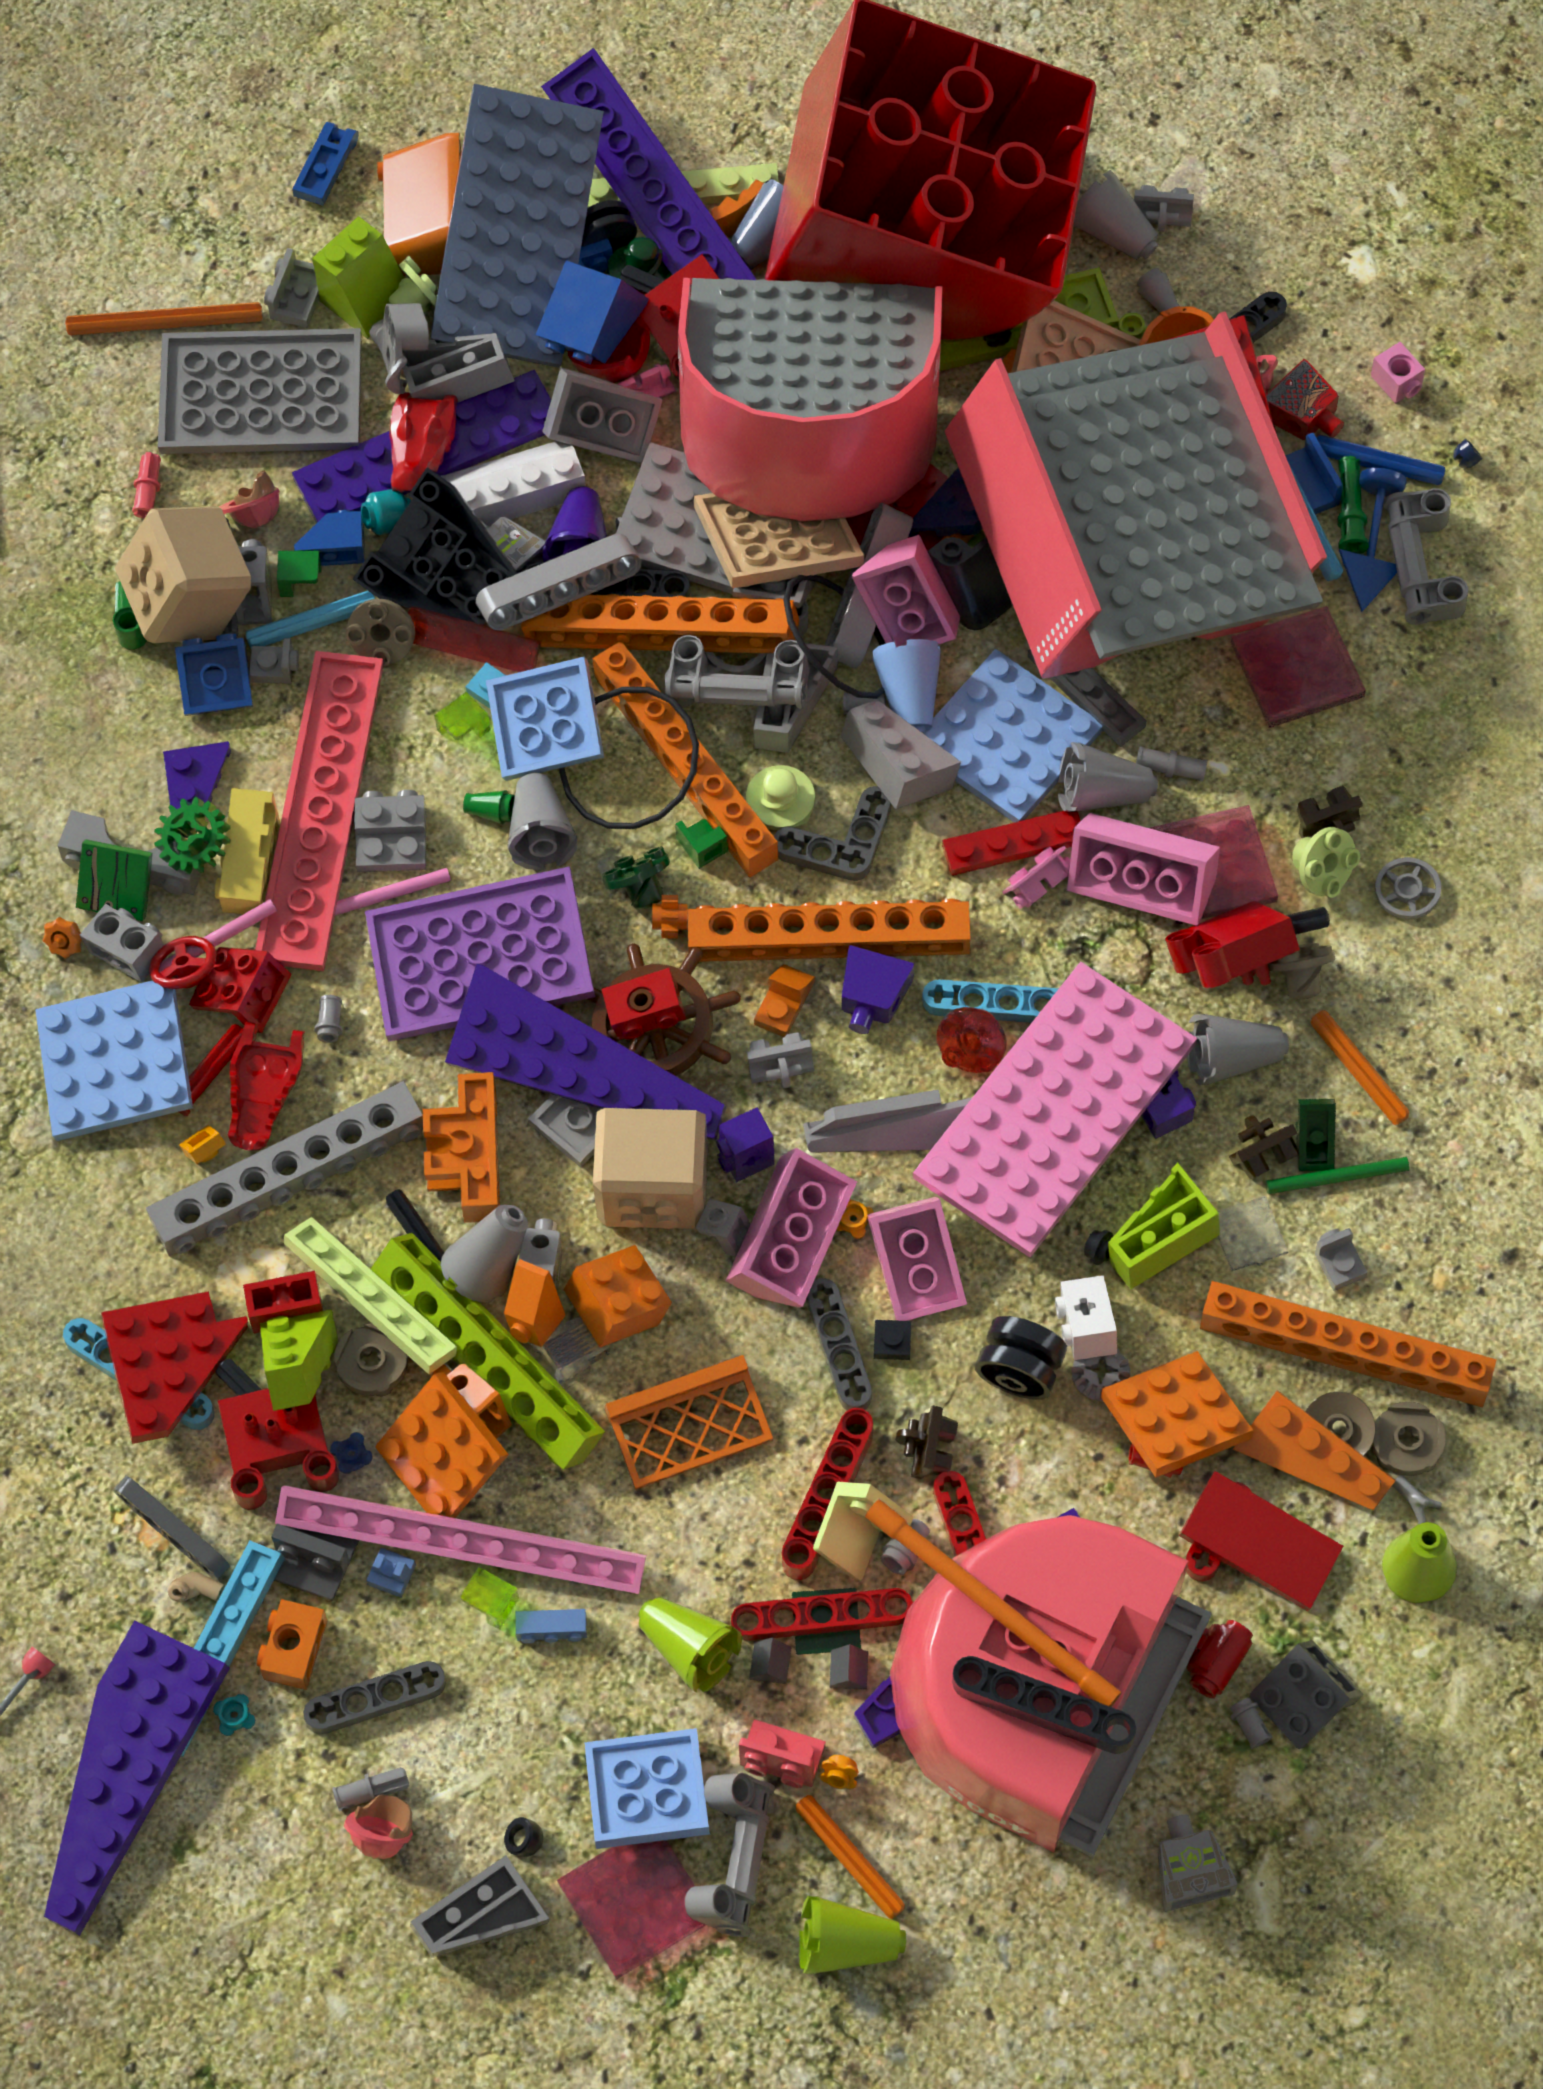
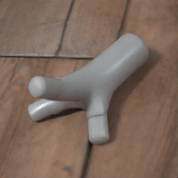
M1403 1475L1398 1476L1396 1482L1392 1485L1408 1501L1416 1515L1418 1524L1426 1522L1424 1513L1426 1507L1440 1509L1442 1506L1441 1502L1424 1496Z

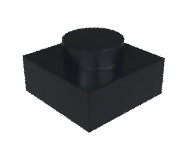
M875 1320L874 1359L910 1360L911 1321Z

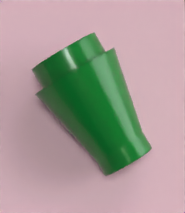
M507 790L475 794L466 793L463 801V811L465 814H472L503 825L506 821L511 822L515 795L509 794Z

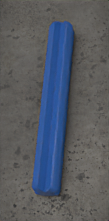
M1324 435L1317 436V440L1329 458L1340 460L1345 456H1354L1360 460V466L1394 470L1405 477L1435 485H1441L1443 482L1445 467L1442 465Z

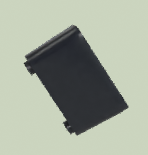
M986 537L972 548L959 538H945L928 550L960 615L959 622L967 629L981 630L1013 606Z

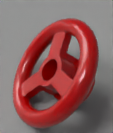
M185 936L174 939L160 948L152 957L149 965L150 977L154 983L159 984L163 988H192L198 985L213 969L217 958L216 949L209 940L199 936ZM186 947L202 948L206 953V958L192 957L187 953ZM175 951L176 957L172 960V964L160 972L159 969L162 961Z

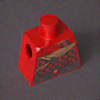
M1306 359L1297 364L1266 394L1274 425L1301 440H1306V435L1315 433L1318 429L1329 437L1334 438L1344 426V422L1334 415L1339 399L1337 392Z

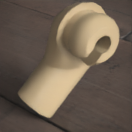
M190 1572L171 1582L168 1587V1596L173 1601L183 1602L202 1594L218 1601L225 1588V1584L199 1572Z

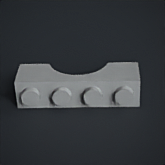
M71 810L59 840L58 849L63 862L72 868L79 869L82 842L85 839L115 844L109 839V832L104 818ZM173 842L175 851L180 855V852L177 850L178 843ZM157 847L147 851L153 853L150 884L163 887L172 894L181 895L186 893L194 895L202 873H199L194 867L190 875L184 873L181 868L176 871L168 865L169 862L166 863L159 857L162 851Z

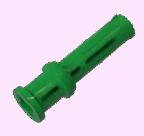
M1345 456L1338 461L1340 480L1343 484L1340 499L1341 513L1337 517V525L1341 529V539L1338 542V548L1362 554L1369 548V542L1365 537L1364 528L1368 523L1367 515L1362 511L1361 504L1362 496L1359 484L1360 460L1354 456Z

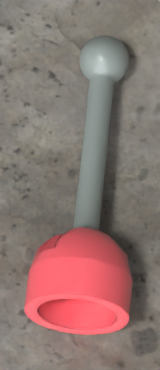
M34 1647L29 1649L22 1660L24 1675L0 1704V1716L29 1679L44 1678L55 1666L51 1660Z

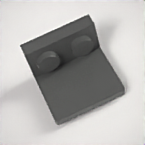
M1313 1640L1298 1643L1258 1684L1249 1696L1296 1748L1302 1749L1342 1708L1354 1705L1364 1694Z

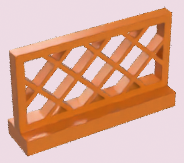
M744 1355L605 1404L606 1415L609 1423L612 1425L635 1490L773 1441L772 1433L749 1375ZM742 1382L748 1393L743 1408L723 1399L730 1386ZM722 1390L719 1397L711 1394L716 1391ZM703 1396L716 1402L709 1420L689 1412L694 1399ZM750 1401L755 1414L747 1410ZM688 1402L685 1410L677 1406ZM720 1405L740 1413L732 1431L713 1423ZM671 1409L682 1415L674 1433L654 1424L660 1411ZM654 1414L650 1422L643 1419L646 1416ZM745 1415L758 1421L763 1435L747 1439L737 1434L736 1431L743 1416ZM686 1417L705 1425L698 1443L678 1435ZM636 1421L648 1428L638 1445L625 1439L621 1425ZM709 1428L729 1436L724 1449L714 1452L701 1446ZM652 1429L671 1438L663 1456L644 1448ZM733 1439L741 1442L730 1446ZM675 1440L695 1449L688 1462L679 1464L667 1458ZM628 1447L637 1450L633 1459ZM698 1451L707 1454L705 1456L696 1458ZM640 1453H644L659 1460L660 1463L655 1474L640 1479L635 1464ZM664 1463L672 1466L671 1468L661 1471Z

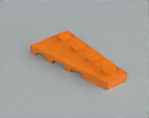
M1278 1390L1250 1425L1253 1429L1252 1439L1240 1443L1233 1448L1235 1451L1371 1510L1377 1507L1396 1482V1479Z

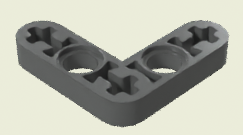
M878 786L869 787L864 790L859 799L845 842L794 827L779 829L774 835L778 841V859L851 881L862 880L868 875L891 812L890 801ZM875 799H880L881 805L877 806L875 818L869 816L870 803H873ZM864 826L870 827L875 831L874 837L869 840H861L855 833L860 827ZM788 839L794 840V845H791L789 850L783 849V844H786ZM804 843H808L806 847V855H802ZM818 847H825L832 854L827 860L819 861L812 856V852ZM837 852L842 853V859L839 858V865H836ZM854 858H859L860 864H857L856 868H850L849 862H853Z

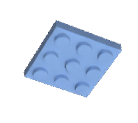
M585 657L486 680L501 776L505 781L521 778L532 772L542 773L604 758L589 665Z
M697 1728L584 1742L596 1849L710 1835Z

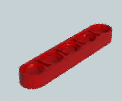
M888 1588L741 1604L734 1609L731 1614V1626L739 1630L743 1640L746 1641L898 1626L904 1623L907 1611L913 1604V1601L907 1591L901 1588ZM892 1598H900L906 1603L907 1609L901 1615H891L885 1608L887 1601ZM854 1602H863L869 1607L870 1612L863 1619H855L850 1616L848 1609ZM820 1605L829 1607L833 1613L832 1618L826 1623L814 1621L811 1612L815 1607ZM788 1609L795 1614L796 1619L791 1626L781 1627L774 1621L775 1614L779 1610ZM751 1613L758 1618L757 1627L750 1631L740 1629L737 1625V1620L742 1614Z

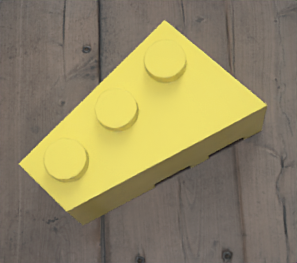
M232 788L227 824L230 825L231 829L226 832V836L231 841L222 848L226 854L220 858L222 873L221 878L216 880L215 899L220 900L223 912L245 914L265 902L281 823L273 792Z

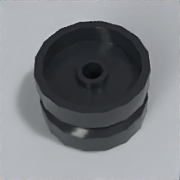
M999 1316L993 1319L986 1338L989 1345L981 1349L975 1364V1371L987 1383L1006 1393L1032 1400L1048 1398L1056 1381L1054 1371L1061 1368L1067 1352V1345L1064 1340L1042 1325L1023 1318Z

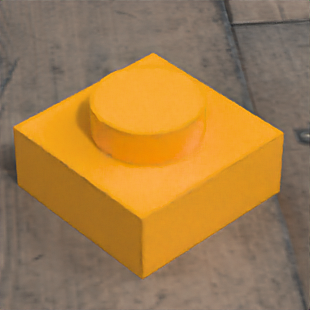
M209 1125L179 1144L185 1156L196 1164L213 1159L219 1153V1149L226 1145L220 1133Z

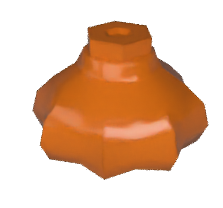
M58 917L53 922L45 924V934L42 941L49 947L51 954H59L63 958L68 959L72 954L81 952L82 939L77 923Z

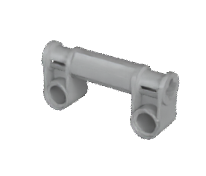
M1432 488L1415 492H1397L1387 496L1383 504L1390 517L1388 530L1391 537L1401 596L1406 600V622L1417 625L1431 621L1459 618L1466 610L1468 597L1467 583L1457 576L1429 580L1420 533L1437 532L1447 526L1451 506L1449 494L1444 490ZM1431 508H1436V509H1439L1440 511H1438V512H1433V511H1430L1429 509H1431ZM1446 596H1455L1458 599L1450 600Z
M685 635L674 642L670 667L665 682V694L674 699L695 700L696 703L775 707L776 704L796 705L800 709H803L806 705L807 682L810 671L806 655L795 640H785L775 648L771 676L707 673L708 659L699 638L693 635ZM689 655H696L691 659H685ZM790 660H797L793 664H786Z
M733 1773L711 1776L706 1781L704 1787V1795L708 1805L712 1809L734 1817L737 1821L726 1884L702 1885L690 1888L685 1897V1908L691 1919L713 1927L725 1935L749 1937L751 1933L748 1922L751 1905L756 1904L755 1893L766 1827L770 1820L769 1816H767L770 1795L775 1791V1786L771 1783L758 1780L746 1773Z

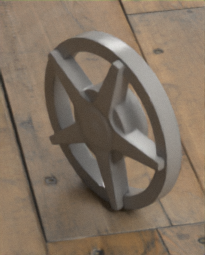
M1398 858L1387 863L1380 870L1376 878L1375 894L1380 906L1386 912L1398 918L1414 920L1427 915L1436 907L1441 895V881L1437 872L1428 863L1417 858ZM1402 865L1416 866L1412 874L1406 873L1397 876L1390 871ZM1420 869H1423L1431 876L1435 889L1423 887L1418 877ZM1384 876L1394 884V892L1385 898L1381 892V882ZM1420 896H1434L1426 907L1416 911L1415 901ZM1400 900L1407 903L1410 911L1398 910L1389 903Z

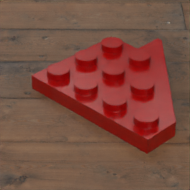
M209 1291L101 1312L105 1336L132 1444L169 1437L215 1374L219 1364L225 1360L247 1330V1316L216 1322Z

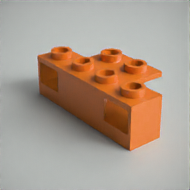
M493 1072L458 1074L459 1107L423 1109L424 1138H426L424 1176L427 1181L428 1192L461 1190V1207L465 1223L480 1222L500 1205L497 1097Z

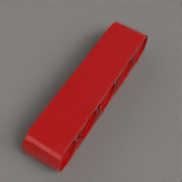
M849 1409L841 1417L786 1538L781 1552L782 1567L785 1574L791 1579L803 1580L808 1578L813 1573L821 1556L813 1549L819 1530L811 1532L803 1527L808 1521L815 1520L821 1524L823 1522L831 1499H823L818 1493L825 1488L834 1490L837 1482L854 1483L872 1443L873 1419L869 1412L864 1409ZM859 1424L864 1426L866 1431L862 1434L854 1435L847 1429L851 1425ZM839 1456H845L852 1462L846 1467H839L833 1463V1460ZM794 1553H803L808 1557V1560L803 1564L797 1565L790 1562L789 1558Z

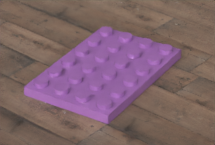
M570 866L365 911L384 1028L388 1042L456 1027L476 964L484 965L553 1006L595 997Z

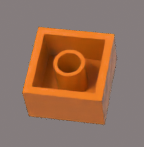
M636 1245L576 1266L563 1289L600 1348L658 1326L672 1304V1301Z

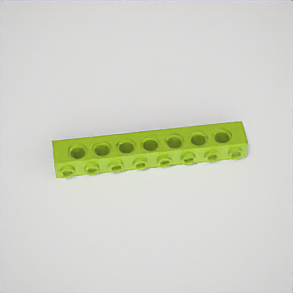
M413 1233L391 1238L370 1269L457 1346L456 1356L452 1359L458 1364H466L500 1394L507 1414L523 1428L527 1437L536 1441L548 1454L551 1462L560 1466L563 1470L583 1463L605 1431L480 1302L473 1301L455 1290L458 1285L451 1277L448 1281L445 1279L440 1265L441 1262Z

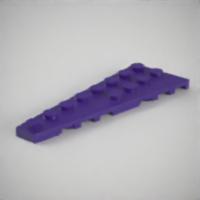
M476 964L445 1060L447 1065L474 1073L493 1072L495 1079L601 1109L697 1110L706 1114L707 1139L717 1140L719 1125L722 1124L727 1108L725 1104L484 965Z

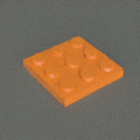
M1198 1351L1102 1388V1400L1155 1478L1252 1439L1253 1429Z
M444 1372L436 1373L430 1378L375 1446L426 1513L456 1518L509 1455Z

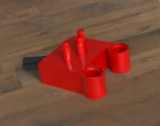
M703 254L666 280L631 265H626L622 269L620 279L634 289L646 293L644 296L649 300L639 316L649 326V331L669 358L671 372L678 380V330L683 278H690V299L692 278L720 279Z
M1254 900L1201 922L1198 925L1173 932L1165 938L1175 972L1184 974L1197 970L1201 985L1204 988L1221 986L1238 976L1242 978L1243 984L1248 986L1253 984V976L1255 974L1259 978L1260 984L1265 986L1271 982L1268 963L1299 951L1300 947L1296 934L1326 928L1330 925V918L1325 907L1284 915Z
M232 1359L222 1361L215 1371L216 1375L237 1395L218 1400L234 1473L231 1478V1488L237 1504L247 1510H255L261 1507L267 1499V1488L262 1474L303 1464L307 1482L313 1490L318 1492L332 1490L339 1481V1471L334 1456L328 1451L316 1394L310 1404L273 1411L269 1388L262 1390ZM320 1465L330 1467L329 1472L323 1476L312 1474L313 1470ZM247 1483L258 1485L257 1489L250 1494L240 1492L241 1488Z

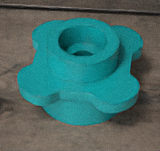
M237 1694L235 1697H228L223 1701L215 1703L213 1712L219 1717L221 1723L219 1730L221 1734L231 1736L236 1730L242 1728L251 1729L255 1725L256 1720L254 1715L249 1712V1698L246 1695ZM237 1712L238 1716L232 1718L231 1713Z

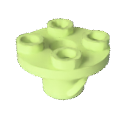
M408 256L398 265L408 278L400 281L398 289L390 295L389 302L390 304L420 303L423 312H426L431 304L435 308L437 294L435 295L434 292L438 288L426 274L418 276L422 270Z
M776 765L761 770L751 779L746 790V802L767 829L795 828L799 825H804L810 819L815 805V791L812 782L802 771L790 766Z
M1327 827L1317 832L1312 838L1305 837L1298 841L1294 847L1292 859L1294 866L1299 870L1302 885L1308 892L1317 896L1334 898L1340 893L1352 870L1359 864L1360 852L1355 849L1354 841L1346 831L1336 827Z

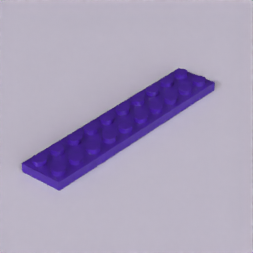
M594 48L541 86L550 100L604 111L595 165L621 202L627 205L631 213L630 215L646 238L655 241L659 249H662V261L672 275L703 254L720 279L757 280Z

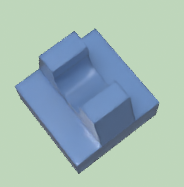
M380 1548L366 1580L367 1585L402 1598L415 1569L416 1562L408 1557Z

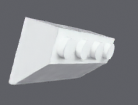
M559 441L441 476L458 489L476 516L488 526H491L500 517H507L511 520L563 504L567 493L571 489L581 486L586 487L585 475L574 447Z

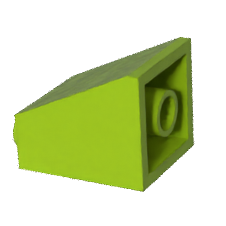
M358 216L321 249L312 260L320 302L353 328H361V334L368 339L372 325L384 319L385 306L390 304L389 297L398 289L399 283L404 279V276L383 235Z

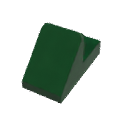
M1298 1099V1122L1295 1123V1129L1298 1133L1296 1134V1147L1299 1153L1297 1156L1299 1171L1335 1169V1099Z

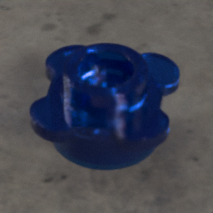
M358 1432L352 1433L344 1441H334L330 1446L331 1454L338 1459L339 1471L344 1474H349L352 1471L361 1469L364 1465H369L373 1459L371 1451L366 1450L364 1446V1436ZM350 1450L355 1452L353 1456L348 1455Z

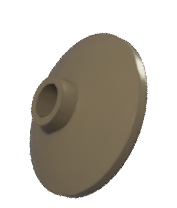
M1340 1391L1326 1393L1316 1398L1306 1409L1307 1413L1361 1454L1365 1455L1372 1446L1376 1431L1375 1420L1369 1407L1357 1396ZM1335 1421H1343L1346 1424L1347 1429L1344 1434H1337L1333 1430Z

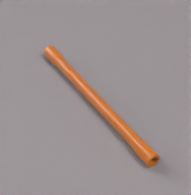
M878 1499L865 1515L869 1521L889 1537L899 1541L1078 1684L1080 1689L1094 1701L1110 1707L1115 1704L1122 1694L1120 1690L1096 1671L1090 1670L908 1525L903 1517L883 1501Z

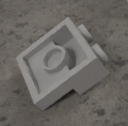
M401 790L397 793V796L383 797L381 792L368 791L363 794V797L355 798L357 872L426 870V803L424 795H418L414 790Z

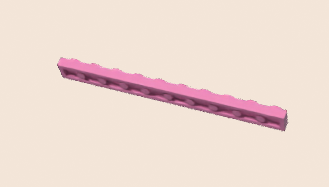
M289 1486L281 1487L275 1524L636 1594H639L647 1556Z

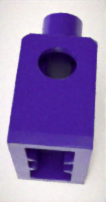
M850 945L842 990V1010L853 1014L849 1024V1028L859 1034H868L873 1020L885 1024L892 1020L913 982L914 963Z

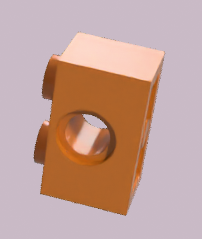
M281 1599L278 1610L273 1609L269 1616L267 1631L271 1632L268 1643L267 1645H261L257 1657V1666L260 1667L264 1680L307 1690L328 1621L324 1609ZM293 1637L300 1640L298 1646L292 1650L281 1648L282 1643L288 1638Z

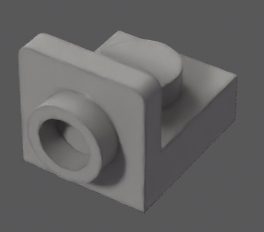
M284 638L283 647L252 646L249 672L250 682L291 684L292 672L298 671L299 651L293 650L291 638Z
M709 1199L696 1229L701 1234L717 1238L725 1254L736 1257L749 1229L750 1222L742 1207Z
M1350 1228L1339 1231V1229L1328 1231L1317 1242L1315 1256L1333 1291L1367 1277L1368 1272L1352 1243L1353 1233Z

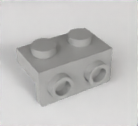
M287 248L284 258H279L275 268L276 278L273 286L269 285L266 289L264 304L268 306L270 319L308 328L319 300L313 263L296 260L295 251Z

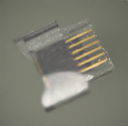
M580 1315L565 1324L561 1321L542 1347L529 1342L534 1352L546 1356L555 1371L557 1382L564 1390L592 1375L591 1365L610 1354L607 1345L599 1347Z

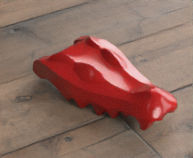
M410 392L399 394L392 408L389 428L393 464L391 475L392 491H399L401 493L403 491H411L427 467L437 472L439 465H442L444 453L450 451L451 443L455 437L456 408L458 403L455 395H445L443 400L412 398Z
M245 1021L242 1036L230 1062L232 1118L228 1138L235 1147L244 1150H261L266 1147L271 1136L273 1124L300 1075L303 1065L305 1031L293 1030L290 1047L257 1042V1023Z

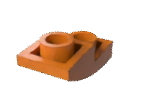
M756 179L748 189L741 192L738 201L726 196L722 203L714 207L710 212L727 238L735 234L764 184L763 182Z

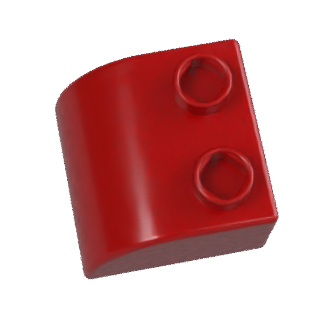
M854 0L804 83L765 280L902 284L926 288L942 286L941 340L983 337L1005 331L1031 319L1052 303L1063 289L1097 90L1095 82L1082 75L870 0Z

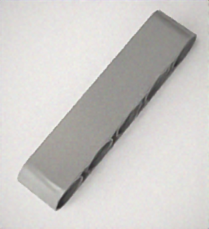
M880 503L879 507L871 515L860 545L864 554V564L887 545L907 539L913 523L912 516L884 503ZM860 567L852 568L824 645L838 647V662L854 669L863 661L876 627V623L852 578V574Z
M614 534L485 587L478 593L476 605L490 628L493 630L507 629L635 575L641 567V559L627 536Z

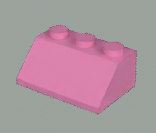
M920 535L887 545L852 574V578L886 643L895 642L896 647L907 645L906 640L928 639L938 642L939 645L956 639L960 615Z

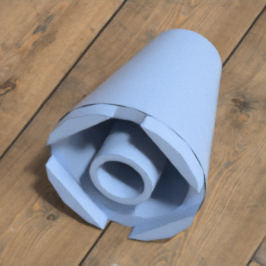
M928 639L906 640L907 645L896 647L895 642L878 646L873 650V662L884 688L890 709L925 735V728H932L941 656L938 642Z

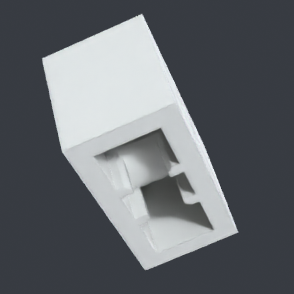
M1104 1275L1060 1282L1061 1297H1055L1056 1313L1058 1319L1064 1318L1065 1325H1061L1062 1338L1067 1346H1071L1074 1360L1117 1354V1329Z

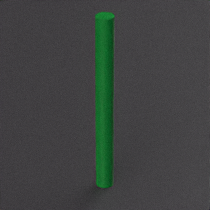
M1407 1157L1266 1180V1190L1268 1194L1405 1172L1409 1171V1161Z

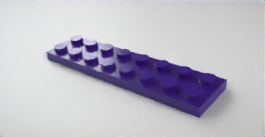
M535 369L515 377L514 382L457 403L455 437L451 443L450 451L444 453L443 463L439 465L437 474L443 476L469 468L545 435L542 431L551 398ZM389 431L359 443V446H352L292 472L293 480L316 523L327 513H337L341 510L361 511V505L366 501L370 493L392 489L391 475L393 464ZM403 491L402 493L406 495L411 491Z

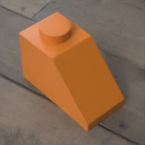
M521 1259L515 1266L504 1311L510 1333L519 1342H530L542 1347L566 1316L550 1271Z

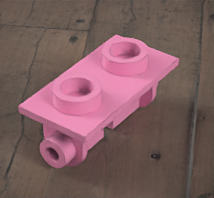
M657 363L654 365V368L618 383V385L658 398L676 392L669 379L671 373L666 364L660 365Z
M1063 846L1054 851L1049 847L1034 858L1037 864L1027 871L1023 867L1008 878L1011 885L1002 891L1003 894L1013 891L1016 895L1013 897L1016 906L1020 909L1025 906L1029 908L1047 893V890L1040 882L1042 879L1045 880L1050 888H1053L1069 876L1070 859L1068 857L1062 858L1060 855L1066 847Z

